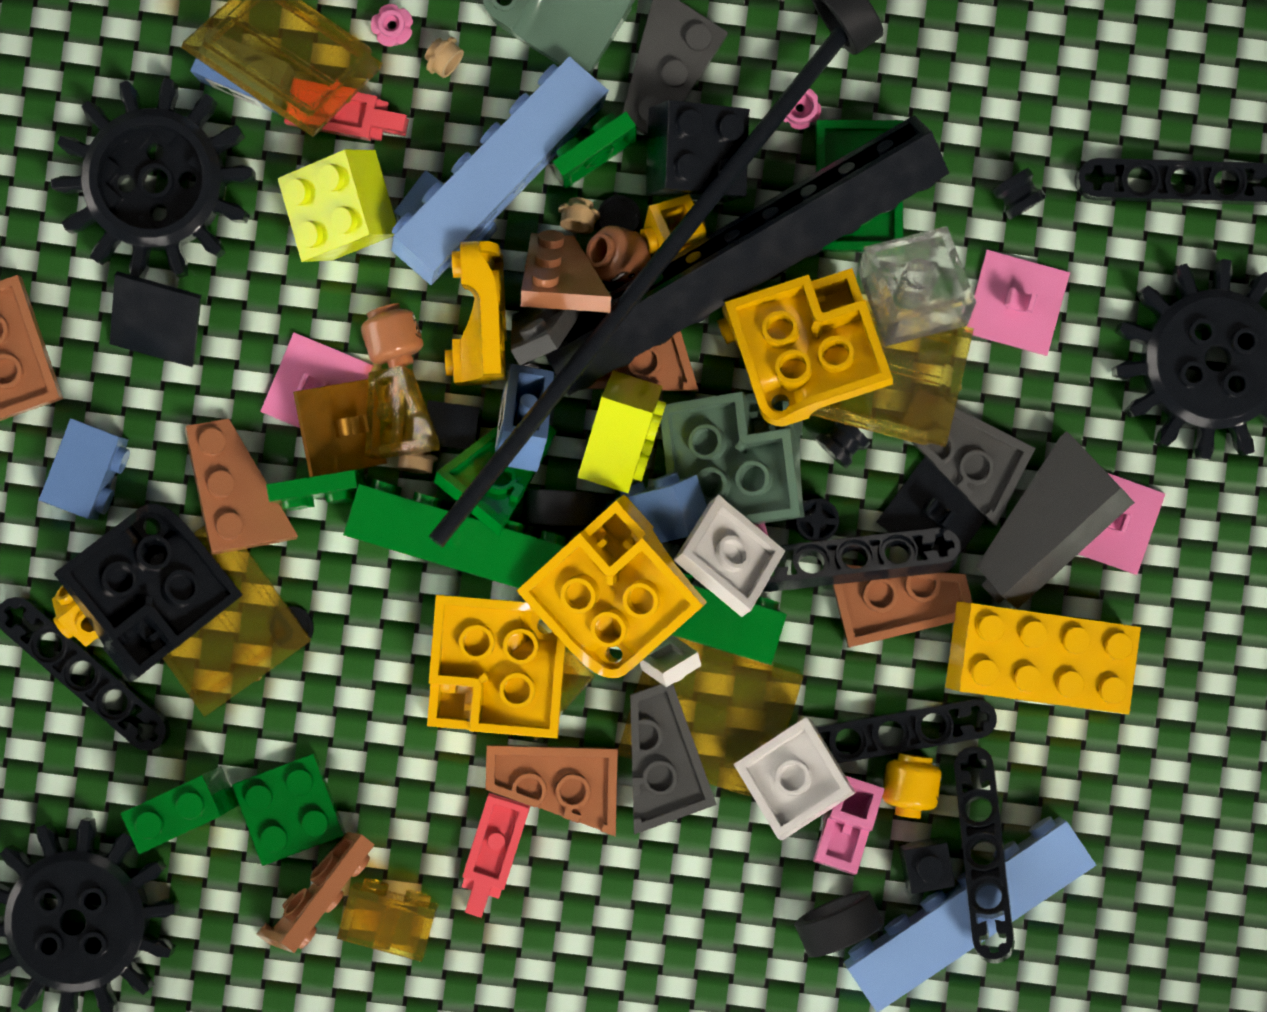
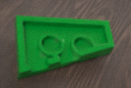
M550 425L540 465L552 446L557 432ZM498 426L436 472L434 483L454 500L457 501L495 454ZM507 467L471 514L500 536L536 472Z

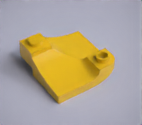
M463 241L460 242V251H452L453 278H461L463 288L473 294L474 303L461 339H452V350H445L446 376L454 377V383L457 386L491 385V381L506 380L505 341H507L503 253L500 246L494 242Z
M852 268L811 281L809 275L724 302L760 413L764 420L771 425L787 426L809 419L813 412L825 406L893 385V377ZM781 400L789 403V406L783 411L773 408L775 403Z
M625 494L613 502L517 590L518 594L585 666L594 673L607 678H620L626 675L707 603L667 553L653 531L654 526ZM617 646L620 648L623 655L622 658H614L610 654V647Z
M436 595L429 672L430 695L427 726L557 739L559 735L563 674L567 647L553 631L551 633H543L539 629L538 623L541 618L526 601Z

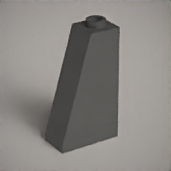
M1067 431L1060 436L976 566L987 579L981 585L999 604L1006 599L1016 609L1021 607L1135 503Z

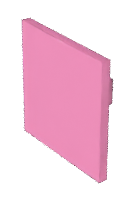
M986 250L964 333L1048 356L1070 272Z
M294 332L260 412L300 428L293 392L369 379L374 365Z
M1109 474L1135 503L1078 555L1137 575L1166 493Z

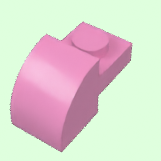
M846 776L856 793L825 813L824 825L813 862L856 875L869 832L872 831L884 788Z

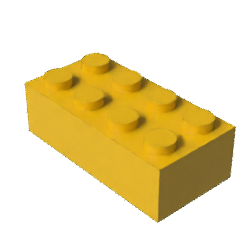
M957 601L945 688L959 692L1129 715L1141 627Z

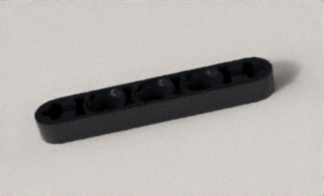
M1096 158L1087 161L1079 168L1075 176V186L1080 195L1090 200L1267 205V189L1265 187L1253 186L1247 190L1249 196L1244 195L1248 183L1246 172L1250 173L1248 181H1261L1267 176V163ZM1094 168L1098 169L1099 176L1113 177L1117 174L1115 168H1120L1121 171L1118 177L1120 192L1114 191L1117 182H1105L1099 186L1098 190H1094L1093 183L1086 181L1085 176H1089ZM1142 169L1148 173L1151 183L1147 191L1136 192L1131 189L1128 184L1130 171ZM1175 171H1187L1192 176L1194 184L1189 193H1178L1172 187L1171 177ZM1225 171L1235 177L1237 186L1233 194L1225 195L1217 191L1214 184L1217 173Z
M932 528L779 545L785 550V553L774 571V576L770 577L763 591L773 592L942 573L949 571L955 566L961 551V543L958 536L952 531L945 528ZM934 544H940L943 550H948L946 557H939V553L932 550ZM917 545H920L919 553H923L921 560H917ZM893 546L901 547L907 551L909 559L904 563L896 564L887 559L885 551ZM856 551L865 557L866 564L861 568H850L844 564L842 556L846 552ZM814 556L822 562L823 569L817 573H807L800 568L799 561L803 557ZM786 559H791V560H792V561H791V574H792V575H787L788 566L785 567Z
M13 597L1 603V630L136 748L146 751L159 748L166 743L170 735V725L167 718L74 636L70 639L65 637L56 627L53 617L37 603L26 597ZM25 607L27 611L24 613V618L33 626L38 625L41 620L44 622V626L37 629L28 641L25 636L32 631L24 624L12 626L10 622L14 616L10 612L11 608L21 609ZM53 632L62 640V650L56 657H48L41 651L40 640L46 633ZM79 661L89 662L95 670V678L87 686L79 685L73 679V668ZM113 689L120 690L127 696L128 704L125 711L121 714L109 712L105 705V697ZM137 706H140L143 711L135 716L144 723L154 720L158 724L154 730L158 735L157 740L152 737L143 740L140 737L143 729L135 721L129 722L128 726L123 724L125 719L133 715Z
M970 698L815 727L819 733L828 731L827 744L839 764L980 739L988 736L994 730L997 723V715L994 708L988 702L978 698ZM977 706L979 712L987 714V720H983L980 723L981 729L975 730L974 726L968 723L960 724L957 727L961 733L953 735L954 722L948 712L949 710L956 709L955 717L957 718L971 715V707ZM931 713L939 714L945 722L944 732L936 738L926 737L921 730L923 718ZM887 721H895L902 728V738L893 746L884 745L878 737L880 726ZM853 729L858 733L860 744L854 752L843 753L837 749L835 738L841 730Z
M971 746L964 748L958 753L954 762L972 941L981 959L988 963L997 964L1004 962L1011 956L1015 940L996 771L991 755L981 747ZM978 758L980 765H987L986 768L979 771L981 787L985 788L990 785V790L973 789L969 771H963V768L970 766V759ZM964 788L973 789L964 793ZM977 799L985 800L992 806V813L989 818L981 822L973 821L967 816L969 804ZM988 842L994 845L997 854L993 862L987 865H979L974 862L971 857L972 850L978 843ZM984 886H994L1000 890L1002 894L1001 901L995 908L984 909L978 905L976 895ZM1005 915V921L995 920L999 937L1006 938V943L999 944V952L991 953L987 945H981L982 940L989 938L987 921L978 924V918L994 919Z

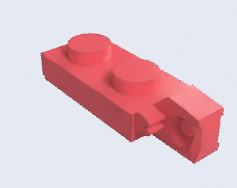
M292 80L284 123L290 126L371 141V139L381 141L383 132L406 136L409 119H407L405 114L388 111L389 103L379 100L376 95Z
M489 792L462 876L464 878L462 887L472 890L465 913L482 918L488 897L491 896L499 899L501 891L505 889L531 806Z

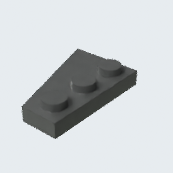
M652 0L623 113L626 111L635 123L636 130L647 137L649 108L667 100L685 102L728 37L726 30L679 0Z
M528 307L512 314L511 352L519 366L557 350L583 311Z
M920 389L916 391L898 427V430L993 526H997L1036 448Z
M660 683L630 694L633 821L635 835L717 804L674 685L671 684L665 687Z

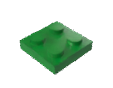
M626 111L618 117L614 113L605 116L592 127L595 133L582 142L578 138H574L556 151L558 158L553 161L555 175L565 190L636 142V125Z
M350 470L266 484L269 502L281 504L282 510L289 509V511L315 507L314 499L325 497L326 503L332 502V504L354 501L358 485H367L365 473Z
M316 752L232 784L262 866L346 834Z

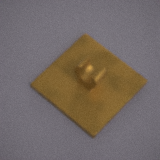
M371 379L293 392L310 477L387 464Z

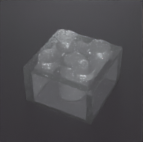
M947 226L865 246L863 249L858 274L885 346L968 325L976 299Z

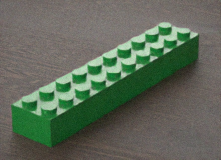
M372 479L370 487L358 485L343 534L347 537L515 588H520L567 545L569 539L543 530L540 538L532 537L525 534L526 525L508 520L500 536H498L470 513L442 548L433 542L429 535L448 512L441 509L444 500L414 492L412 500L400 496L401 487ZM683 573L690 583L693 584L694 577ZM694 586L707 603L671 635L772 665L787 616L786 613L777 611L780 602L759 596L753 609L741 617L710 590Z

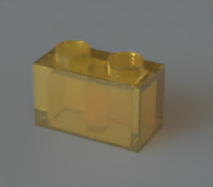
M364 878L363 883L355 882L350 888L337 939L422 962L427 952L439 904L430 902L432 896L420 891L407 889L405 895L388 891L389 884L380 880Z

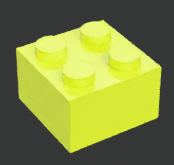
M344 149L277 178L301 262L333 261L395 235L392 233V229L397 222L376 150Z
M614 370L612 371L599 403L577 478L624 493H629L633 479L642 482L667 403L659 400L663 386Z

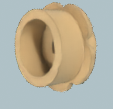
M450 37L447 40L438 38L426 51L427 70L431 74L437 73L442 78H446L461 62L464 51L456 45L457 40L454 37Z
M570 198L568 203L561 204L558 208V212L561 213L560 226L573 233L588 234L593 232L595 223L601 217L600 212L594 208L593 202L585 198Z
M406 443L405 451L398 450L395 453L396 456H399L397 469L405 472L432 474L433 463L438 462V457L431 454V447L423 444Z

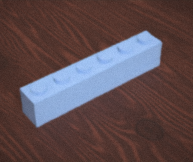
M570 56L559 67L552 64L538 80L537 84L540 87L531 96L527 93L522 94L510 108L509 113L511 116L502 125L496 122L485 132L480 140V143L483 145L473 155L466 152L458 159L451 169L453 176L444 185L440 182L435 183L422 198L421 202L424 205L414 215L407 212L393 227L392 233L395 235L393 236L391 251L430 285L452 264V251H460V242L474 241L557 155L556 151L572 140L603 108L609 90Z
M1051 816L1046 817L1029 829L1031 836L1018 845L1015 841L1004 845L1012 922L1096 866L1069 823L1061 817L1055 820ZM995 851L993 854L994 858L996 857L997 851ZM965 872L957 878L959 884L948 892L944 893L941 889L926 897L920 903L923 909L909 918L906 914L898 916L884 927L887 933L874 942L867 938L848 951L850 958L845 960L844 963L876 1012H880L974 948ZM984 886L978 891L976 901L980 907L992 909L999 905L1002 894L994 886ZM1005 915L994 919L979 917L978 924L987 921L989 937L997 933L995 920L1005 921Z

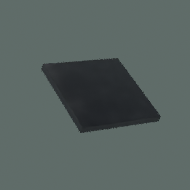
M117 271L114 278L109 344L193 367L202 295Z
M924 456L877 519L876 523L889 533L932 528L948 529L958 536L961 543V554L986 518ZM934 544L932 549L939 553V557H946L948 550H943L940 544ZM917 545L918 554L922 556L923 553H919L920 545Z

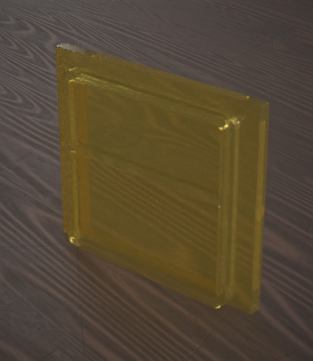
M229 0L184 40L181 47L312 137L351 101L381 70L383 65L382 62L371 56L372 51L368 45L301 0Z
M865 300L893 377V385L816 410L811 415L922 445L933 443L946 447L958 394L962 389L961 382L974 329Z
M202 526L194 534L210 553L205 526ZM247 549L212 555L243 595L163 658L204 717L253 682L261 680L263 675L312 641Z
M676 637L696 650L701 662V667L687 674L682 680L673 683L708 782L717 787L752 796L734 764L788 729L804 676ZM642 671L638 686L633 693L660 683ZM630 709L618 748V756L632 760Z

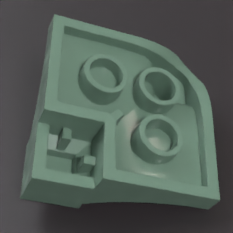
M483 0L487 15L503 30L559 66L570 56L591 75L631 12L635 0H512L506 6L500 5L497 0Z
M737 392L666 404L661 420L666 474L678 472L679 479L697 475L706 505L717 495H720L754 525L804 517L800 469V436L803 435L801 421L787 426L769 424L760 413L754 393ZM781 400L775 403L773 408L783 411L789 406V403Z

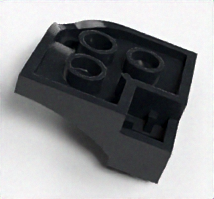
M147 504L140 507L54 573L95 630L104 645V651L130 682L139 678L243 595L190 528L173 511L159 504ZM149 521L156 526L155 535H149L144 531V522Z

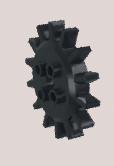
M163 79L159 89L157 108L145 109L141 108L140 96L135 87L129 81L119 83L120 98L125 107V114L110 121L103 109L90 101L85 102L81 106L86 118L99 129L98 134L90 145L84 144L74 137H59L57 144L70 156L84 159L82 175H63L51 179V188L56 192L66 195L83 192L87 204L84 209L70 214L61 223L67 232L74 234L98 222L105 230V233L93 247L90 258L101 265H104L112 257L115 249L123 242L133 247L129 263L130 275L145 279L149 270L151 251L166 250L170 269L175 276L183 278L188 276V262L183 254V245L197 238L208 253L218 258H221L226 253L221 240L212 235L208 229L217 215L225 216L237 223L248 222L250 215L241 206L226 202L223 198L226 184H246L255 181L256 172L252 167L244 165L224 167L220 156L223 151L237 146L246 137L238 125L228 127L214 137H209L202 130L206 121L214 114L218 104L208 94L202 96L196 102L191 113L185 117L175 112L179 94L178 85L173 80ZM154 146L163 147V156L158 160H152L149 156L150 150ZM155 170L164 171L168 178L166 188L160 193H150L145 187L147 175ZM187 174H193L196 178L194 186L189 189L183 188L181 184L182 178ZM126 178H133L135 186L130 192H123L121 190V183ZM158 206H164L167 210L166 217L161 221H156L153 218V211Z
M1227 259L1216 262L1212 272L1213 284L1211 290L1199 291L1197 289L1193 272L1187 263L1174 268L1173 278L1180 292L1181 299L1172 304L1167 303L1154 288L1150 286L1142 288L1136 295L1141 303L1156 316L1151 327L1147 329L1134 322H1122L1117 325L1115 331L1123 339L1135 341L1143 345L1140 362L1125 361L1111 368L1112 377L1128 379L1134 376H1143L1148 390L1146 395L1133 400L1124 410L1129 418L1146 414L1153 406L1158 405L1168 415L1167 421L1158 430L1155 444L1161 448L1169 446L1176 440L1182 425L1197 429V438L1194 446L1196 460L1211 459L1215 449V431L1228 428L1231 434L1233 446L1239 456L1254 453V442L1246 422L1258 416L1267 426V311L1259 304L1262 296L1267 292V272L1254 278L1250 282L1245 295L1230 291L1233 270L1231 260ZM1198 324L1207 327L1209 335L1206 340H1200L1196 337L1195 328ZM1241 334H1246L1251 339V346L1248 350H1244L1238 345V337ZM1211 347H1219L1227 355V365L1222 371L1211 370L1205 362L1206 352ZM1188 367H1194L1198 370L1199 379L1196 383H1191L1187 380L1185 373ZM1232 376L1238 377L1242 382V388L1238 393L1231 391L1228 382Z
M86 817L80 820L76 830V848L66 850L62 849L58 833L51 822L36 828L37 839L44 852L43 859L33 863L21 849L13 844L6 847L0 853L4 862L20 876L13 888L0 883V903L6 905L4 921H0V937H6L11 951L9 956L0 959V978L10 974L17 966H20L32 977L28 986L21 992L18 1006L24 1010L40 999L45 986L61 991L58 1012H77L78 993L87 990L94 992L100 1012H117V998L110 982L120 975L134 990L144 995L155 984L150 976L135 963L140 952L145 951L156 957L169 958L174 954L176 948L174 943L166 938L152 936L148 931L150 918H166L180 910L179 900L163 899L157 902H148L143 888L145 883L157 879L167 866L163 860H158L146 864L138 873H134L123 863L124 857L134 845L128 831L115 839L109 854L94 849V839L97 832L95 818ZM95 892L101 897L100 907L94 908L89 905L87 901L89 893ZM46 893H52L56 896L57 905L55 908H48L44 904L43 899ZM76 909L83 913L86 919V926L82 932L72 933L66 929L63 918L67 910ZM51 937L56 940L58 945L56 952H49L45 949V938ZM90 937H97L101 941L102 948L99 952H94L88 947V939Z

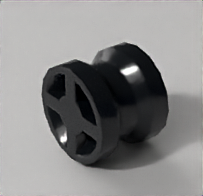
M1030 168L1017 173L992 190L995 198L1001 199L1006 205L1005 214L1009 220L1021 215L1047 198L1044 191L1037 189L1032 182L1033 173Z
M839 414L833 420L834 426L828 432H821L815 440L836 462L847 469L852 464V456L858 450H865L871 443L852 422Z
M821 498L810 499L804 502V517L794 519V527L797 533L805 540L811 542L824 541L832 537L839 525V513L835 506Z

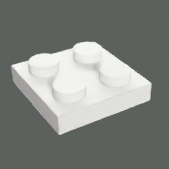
M717 495L709 502L673 561L738 615L743 617L753 609L784 555L785 550L724 498Z
M808 717L803 718L734 764L775 835L782 841L856 793L812 720Z

